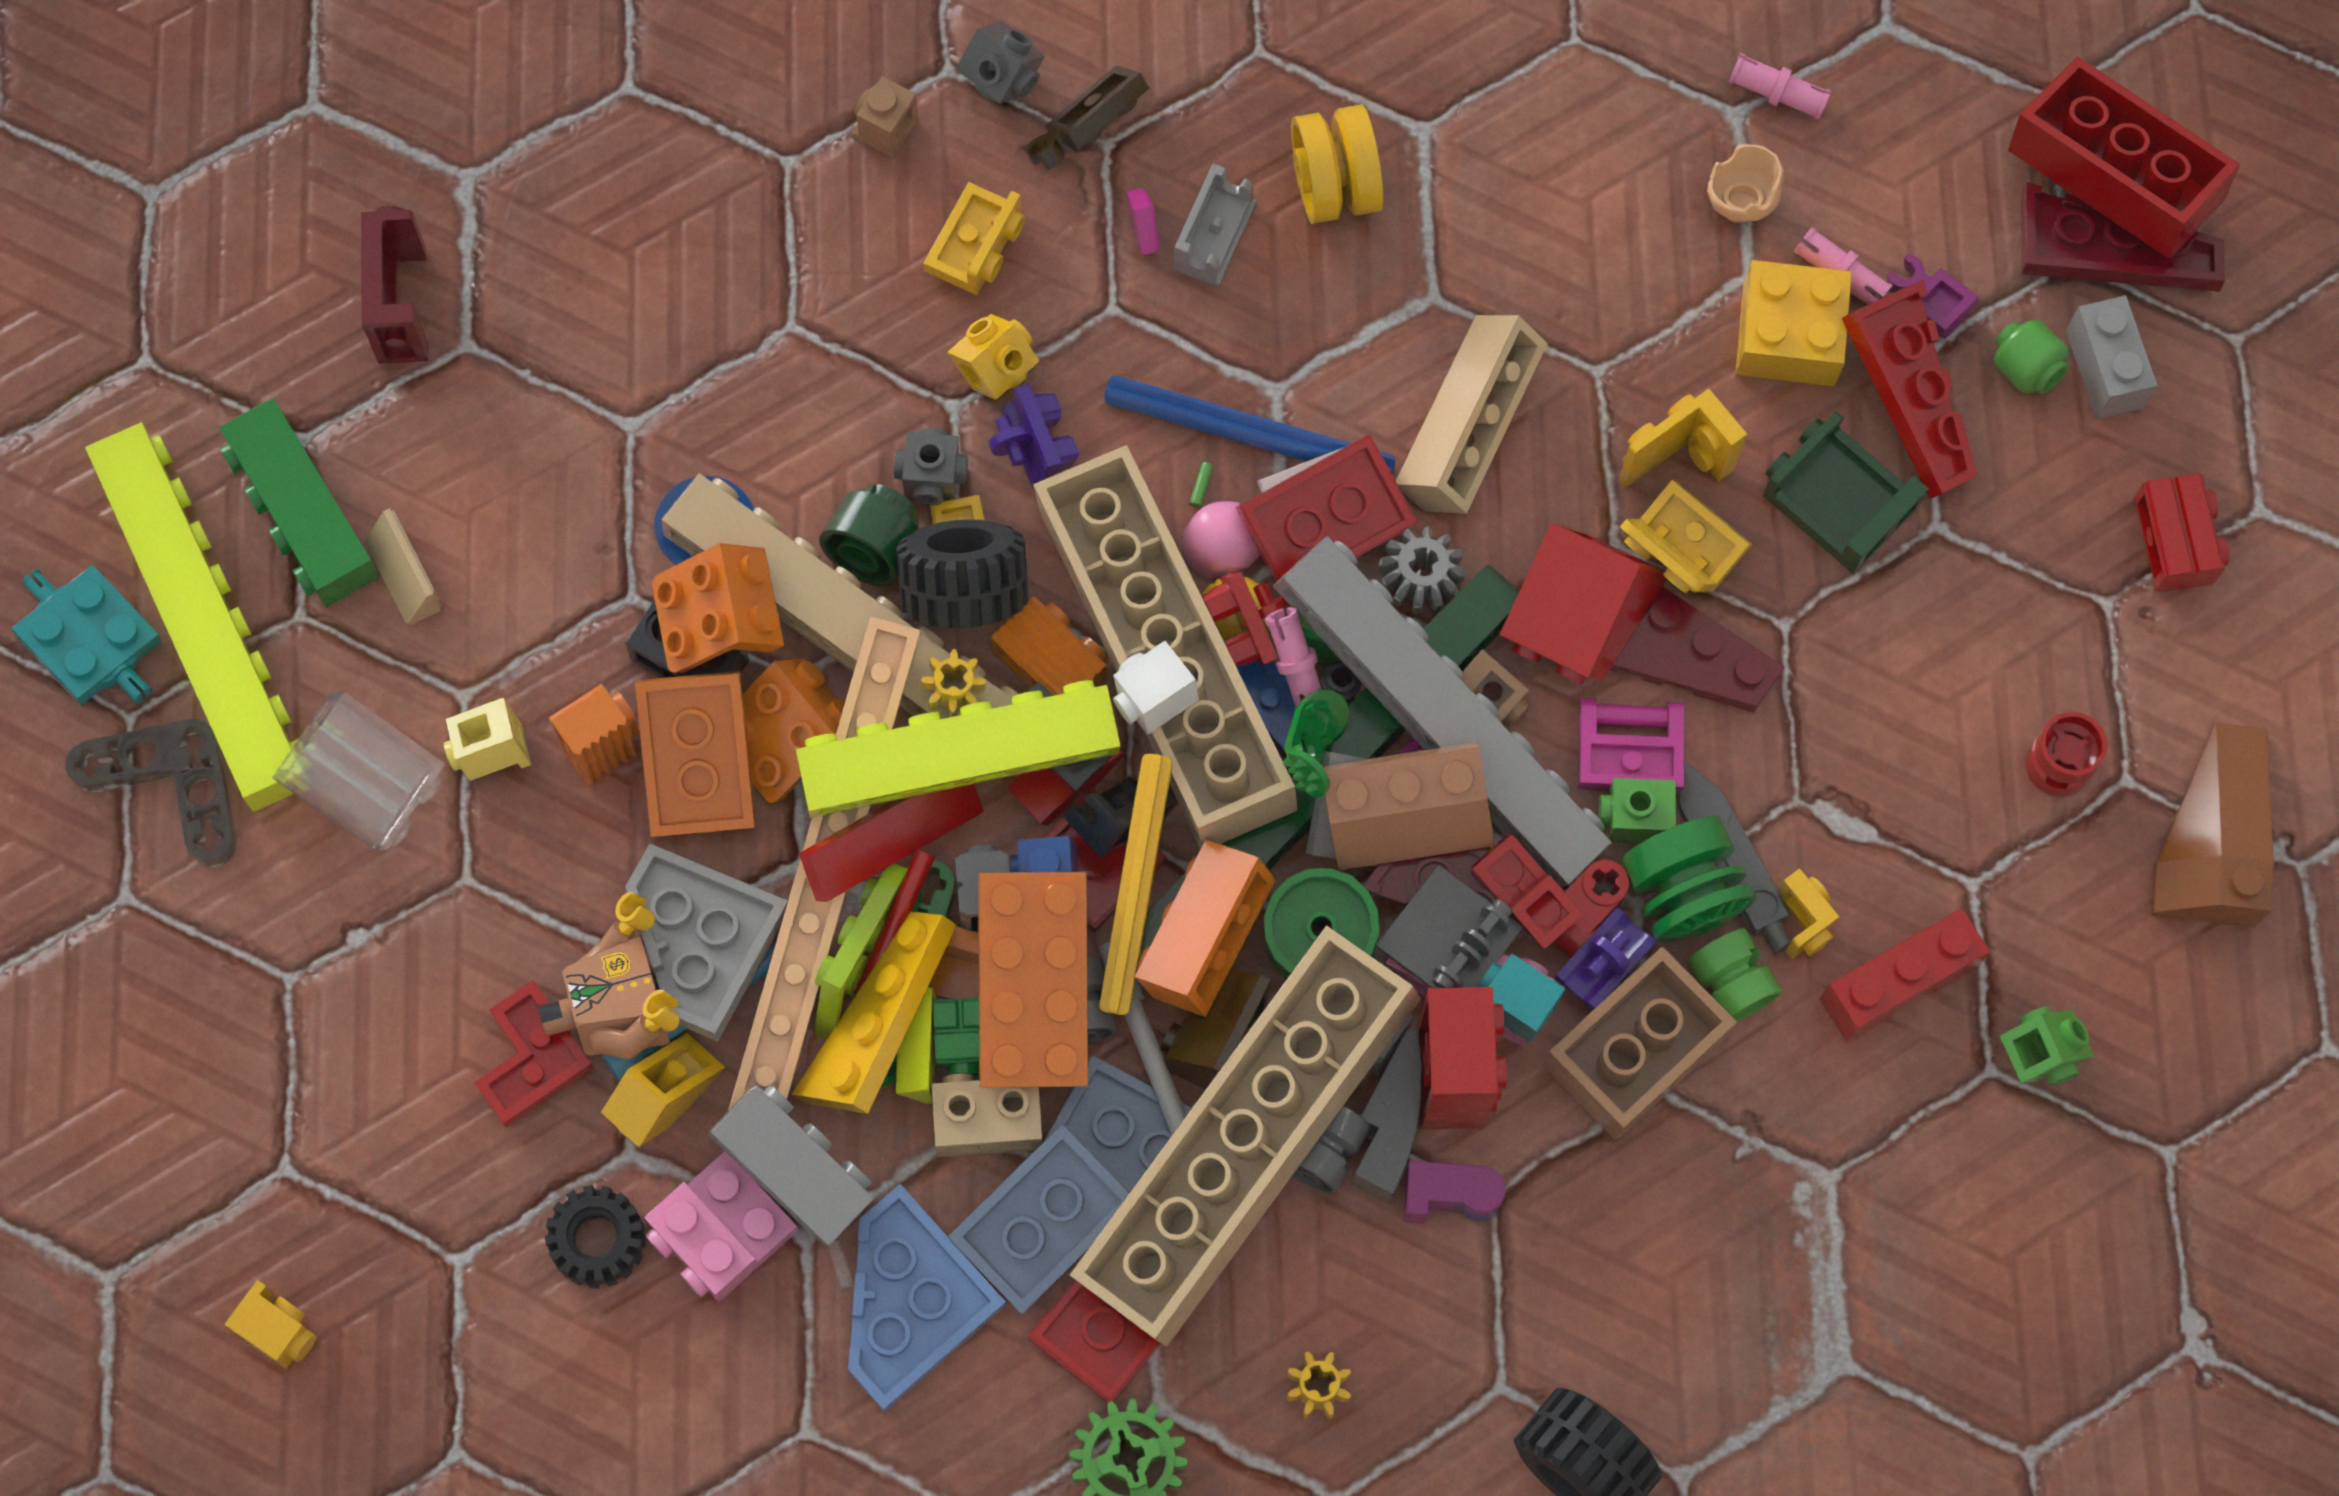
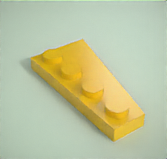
M910 912L791 1095L805 1104L864 1114L869 1113L957 926L955 923L943 915Z

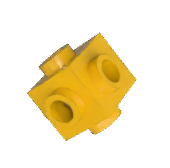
M993 314L974 322L967 329L966 336L947 352L972 390L995 400L1007 390L1020 385L1026 379L1028 371L1039 362V359L1029 346L1033 339L1026 328L1015 319L1007 321Z

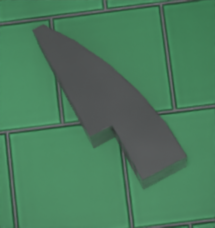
M1409 1026L1361 1115L1371 1126L1369 1136L1373 1137V1140L1352 1182L1353 1186L1389 1205L1408 1162L1417 1130L1421 1103L1422 1061L1418 1031Z

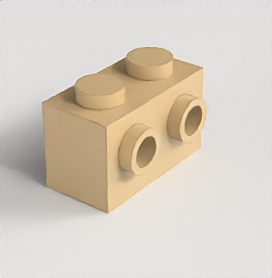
M971 1074L947 1075L943 1077V1083L932 1084L937 1157L1034 1151L1043 1144L1039 1087L981 1088L979 1087V1080L975 1081L974 1075Z

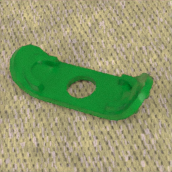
M1318 689L1298 704L1284 745L1287 757L1284 759L1283 765L1289 766L1288 772L1293 774L1294 780L1299 781L1295 786L1296 789L1304 790L1312 797H1322L1330 788V780L1321 765V761L1327 745L1333 743L1334 739L1344 731L1349 721V707L1346 700L1341 694L1331 689ZM1301 738L1303 739L1306 745L1308 753L1305 752V749L1302 746Z

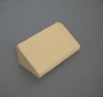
M390 508L383 511L367 536L366 546L405 623L413 625L441 611L440 607L442 605L395 511H391Z

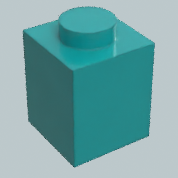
M1512 953L1503 967L1494 962L1478 985V987H1493L1494 1004H1503L1504 1026L1529 1043H1532L1559 1004L1565 991L1564 987Z

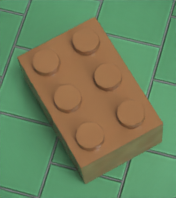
M1662 946L1548 1052L1543 1067L1617 1142L1729 1037L1737 1021Z

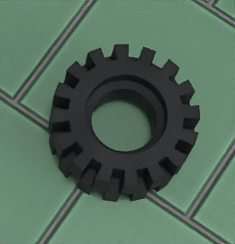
M593 1185L584 1186V1192L576 1194L573 1190L566 1194L567 1201L563 1204L558 1201L553 1207L555 1214L553 1218L548 1217L546 1228L548 1229V1235L545 1236L546 1246L549 1249L550 1257L564 1276L569 1277L573 1283L580 1286L584 1283L589 1288L598 1289L599 1284L606 1283L610 1287L617 1284L616 1279L624 1276L625 1279L633 1273L631 1268L635 1263L640 1264L643 1258L641 1254L642 1247L646 1248L645 1227L634 1205L622 1193L616 1194L610 1187L602 1186L601 1190H595ZM591 1218L607 1219L616 1229V1241L613 1247L604 1255L597 1257L581 1253L577 1249L575 1242L576 1232L580 1225Z

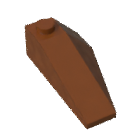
M2216 722L2192 775V781L2184 800L2173 820V826L2165 845L2160 851L2154 866L2152 915L2256 927L2272 910L2274 856L2267 729Z

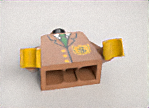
M633 892L623 895L619 899L615 911L617 918L621 922H614L596 946L579 961L566 966L562 971L568 998L538 1006L546 1037L577 1028L584 1054L590 1056L601 1054L627 1060L635 1058L645 1048L670 1044L667 1031H673L679 1025V1015L672 1011L678 1006V1000L664 990L656 991L641 936L636 937L634 932L635 929L647 931L653 926L655 921L653 912L645 908L647 903L645 898Z

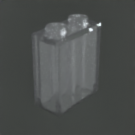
M345 691L333 692L326 698L272 779L371 849L387 850L390 845L393 847L397 846L408 834L412 826V821L408 818L418 803L425 804L435 794L441 783V778L437 775L445 763Z

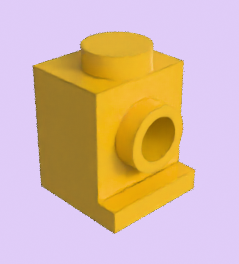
M257 1280L224 1325L247 1343L287 1369L293 1360L300 1362L308 1354L317 1336L300 1323L306 1314L280 1296L272 1304L271 1301L276 1295L266 1285Z

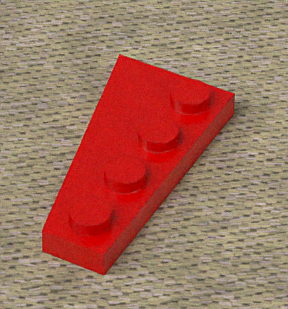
M1922 279L1841 319L1922 483L1929 488L1927 493L1930 499L1976 477L1977 472L1961 414L1953 412L1951 407L1949 389L1953 388L1948 368L1941 369L1934 345L1940 338L1935 320H1927L1922 299L1928 295L1924 280Z

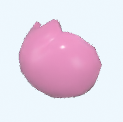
M1216 501L1204 506L1195 513L1183 531L1181 549L1186 561L1191 568L1207 579L1213 580L1233 571L1235 573H1244L1261 555L1235 508L1240 505L1239 502Z

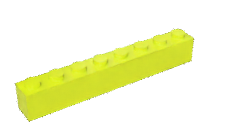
M140 422L86 446L85 449L243 799L254 813L310 787L303 771L312 767L299 738L292 742L288 739L283 726L292 721L279 694L270 698L263 682L271 679V675L259 650L250 654L243 638L252 635L240 608L236 607L230 610L223 595L232 590L219 563L210 567L205 557L204 551L211 549L212 546L200 521L198 520L191 524L184 508L191 506L192 502L181 479L178 477L170 480L164 466L173 463L163 439L160 435L151 438L143 423Z

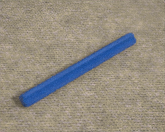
M1117 375L1111 376L1105 390V402L1109 405L1303 461L1315 459L1351 444ZM1380 452L1393 475L1396 458L1391 454Z

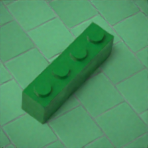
M274 398L265 401L219 427L228 443L219 448L234 475L244 470L250 480L251 485L244 488V491L258 515L268 511L276 525L269 528L268 531L282 555L293 552L301 565L292 571L307 597L317 592L324 606L328 607L379 578L370 557Z

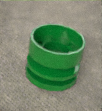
M1707 816L1672 827L1638 844L1624 854L1620 860L1636 894L1660 891V894L1647 903L1642 910L1645 918L1648 920L1660 919L1651 928L1654 939L1659 944L1685 938H1694L1716 930L1747 910L1757 900L1752 886L1749 884L1738 885L1747 876L1741 865L1717 867L1735 851L1725 825L1719 816Z

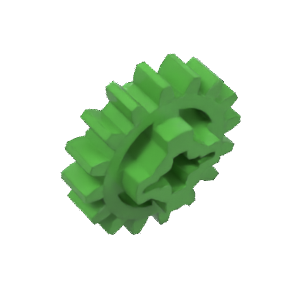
M1130 1399L1127 1411L1119 1412L1115 1403L1111 1401L1108 1402V1417L1102 1419L1094 1412L1088 1415V1420L1093 1428L1090 1432L1081 1429L1076 1430L1075 1438L1084 1447L1083 1449L1070 1451V1460L1083 1465V1468L1072 1473L1074 1483L1087 1481L1089 1485L1082 1496H1167L1165 1493L1167 1487L1174 1490L1181 1489L1183 1482L1173 1472L1174 1470L1187 1469L1188 1459L1175 1456V1451L1185 1446L1184 1437L1170 1438L1169 1433L1173 1429L1175 1421L1171 1417L1161 1423L1155 1420L1157 1415L1156 1405L1152 1404L1145 1414L1137 1412L1136 1399ZM1129 1425L1141 1426L1149 1430L1157 1438L1153 1437L1145 1440L1131 1433ZM1109 1431L1111 1443L1106 1453L1096 1456V1459L1092 1460V1453L1097 1441L1104 1433ZM1120 1438H1123L1126 1448L1129 1447L1132 1455L1142 1454L1143 1456L1137 1460V1482L1134 1481L1132 1473L1128 1472L1125 1465L1116 1466L1114 1463L1120 1459ZM1165 1460L1164 1471L1160 1479L1149 1489L1146 1476L1151 1466ZM1112 1479L1126 1486L1129 1495L1112 1492L1100 1481L1104 1482Z

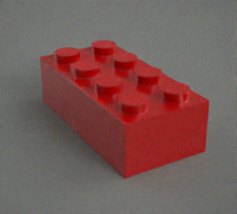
M2078 56L2020 114L2008 148L2010 153L2168 259L2183 246L2226 200L2240 166V163Z

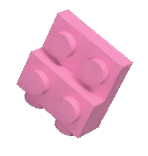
M725 1151L689 1184L683 1182L644 1217L646 1223L651 1228L644 1236L665 1259L674 1253L687 1267L680 1273L687 1284L701 1298L709 1291L718 1302L723 1300L799 1231L796 1224Z

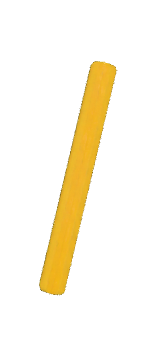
M1145 754L1141 760L1099 1003L1101 1011L1111 1014L1128 1015L1132 1004L1136 980L1134 976L1138 969L1173 766L1172 759L1158 754Z

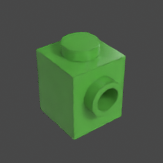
M1613 778L1607 795H1600L1598 818L1604 826H1607V838L1611 843L1640 844L1663 831L1675 827L1676 781Z

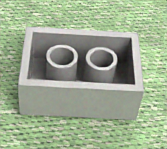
M755 1085L725 1113L707 1134L819 1243L829 1246L874 1199L866 1191L872 1182L849 1160L839 1165L827 1153L833 1144L811 1123L801 1128L790 1118L788 1114L794 1107L773 1086L770 1085L763 1091Z

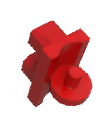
M1233 571L1220 577L1222 584L1215 586L1202 595V599L1214 623L1233 614L1237 617L1242 631L1223 639L1235 666L1249 664L1254 661L1260 664H1267L1278 659L1262 619L1279 609H1287L1290 607L1288 602L1282 596L1274 599L1268 583L1264 582L1253 587L1260 604L1256 606L1242 572L1235 573Z

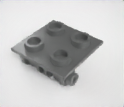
M1438 865L1375 947L1430 988L1478 987L1488 969L1494 962L1497 963L1523 929V926L1509 917L1512 910L1507 904L1499 899H1495L1491 904Z

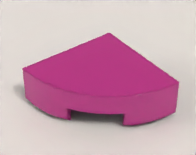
M1143 188L1126 191L1130 215L1141 254L1146 255L1159 252L1161 247L1155 210L1147 191H1144Z

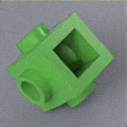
M2049 1006L2035 1009L2020 1017L2021 1025L2000 1035L2021 1084L2048 1080L2050 1086L2064 1083L2080 1074L2076 1066L2094 1058L2088 1044V1031L2081 1020L2075 1016L2073 1009L2051 1012Z

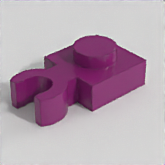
M1907 254L1904 257V268L1913 274L1912 277L1902 279L1891 271L1887 274V283L1893 285L1890 289L1892 293L1922 279L1924 280L1928 296L1923 298L1922 302L1927 320H1935L1938 335L1944 339L1978 307V295L1941 268L1932 277L1928 276L1925 273L1922 261L1914 255Z

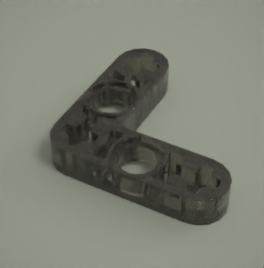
M186 719L87 740L75 745L69 751L65 763L68 776L81 790L87 792H101L174 776L184 840L189 853L199 864L206 867L221 866L233 857L236 851L237 839L222 753L212 728L206 722L199 719ZM193 734H198L202 741H207V743L199 745L198 749L200 761L204 767L195 768L191 754L186 748H182L190 743L189 736ZM142 743L154 745L157 754L154 762L149 766L136 768L130 764L129 755L137 745ZM114 750H117V758L123 768L121 772H117L114 765L108 763L116 761L111 753ZM95 756L99 763H108L96 767V775L93 777H88L83 770H79L87 766V758ZM205 780L213 782L216 785V795L211 802L205 805H195L190 802L189 791L195 783ZM202 818H210L212 828L217 836L224 838V840L216 842V850L213 852H207L203 845H198V843L206 841L207 838L205 825L201 821Z

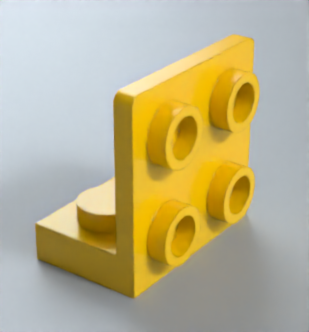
M1709 388L1696 398L1688 394L1670 408L1667 413L1669 417L1660 424L1654 426L1651 422L1647 423L1629 438L1628 443L1630 446L1628 447L1627 454L1622 459L1624 463L1619 482L1624 488L1628 487L1685 445H1688L1689 455L1695 465L1703 472L1709 471L1719 482L1734 471L1747 433Z

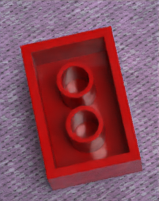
M1493 987L1428 988L1417 1024L1422 1061L1421 1130L1484 1128L1490 1112H1497V1101H1501L1502 1089H1506L1507 1085L1505 1056H1496V1048H1499V1036L1504 1035L1503 1004H1494Z

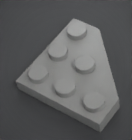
M649 844L625 888L627 893L633 892L645 898L647 902L645 908L654 914L655 921L653 926L647 931H640L660 990H664L678 1000V1006L672 1011L679 1015V1026L718 1042L781 928L788 900Z

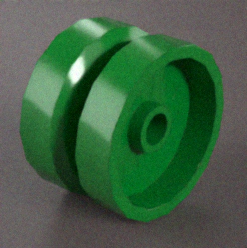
M1332 868L1306 869L1287 878L1272 894L1264 915L1265 950L1274 969L1286 980L1318 938L1312 932L1311 925L1319 927L1323 921L1328 922L1332 930L1373 958L1375 946L1379 938L1378 910L1369 891L1353 876Z

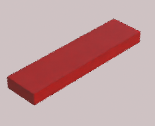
M971 784L890 801L800 852L799 856L815 900L818 902L832 900L915 852L917 848L924 847L984 812L975 785Z

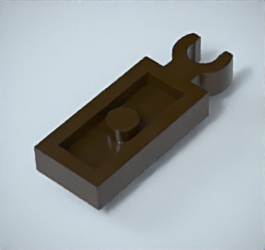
M1114 66L1045 126L1048 131L1046 134L1035 138L1024 148L1033 165H1038L1042 162L1044 167L1050 170L1063 159L1065 152L1071 147L1079 150L1081 147L1095 142L1106 125L1116 117L1131 111L1136 106L1137 99L1149 89L1142 74L1124 67Z

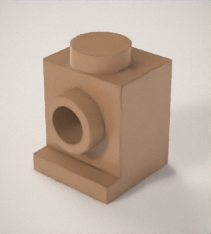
M882 76L875 86L871 89H866L860 96L854 114L857 116V123L851 131V136L894 159L919 120L916 94Z
M1484 649L1462 671L1464 674L1462 681L1475 695L1478 693L1483 695V687L1488 682L1494 681L1502 686L1503 694L1501 698L1491 702L1499 712L1497 719L1500 722L1503 721L1509 727L1530 705L1523 698L1529 689Z

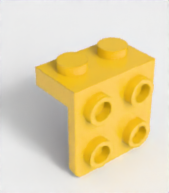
M1676 480L1670 481L1640 519L1626 518L1620 526L1628 534V537L1624 540L1626 545L1645 560H1649L1651 557L1663 563L1667 567L1663 575L1685 593H1688L1689 590L1694 593L1715 591L1753 545Z

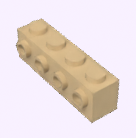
M1519 315L1475 316L1396 479V483L1400 490L1424 512L1467 514L1548 344Z

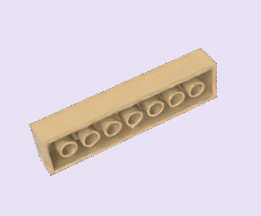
M1125 445L1033 484L1041 517L1116 673L1122 663L1129 657L1137 653L1146 654L1163 641H1166L1196 679L1199 701L1150 734H1146L1155 754L1172 759L1173 766L1169 784L1200 849L1205 840L1221 844L1297 811L1295 785L1286 767L1283 765V761L1128 446Z
M1326 926L1079 1261L1070 1276L1167 1347L1419 1003L1421 998L1415 988Z

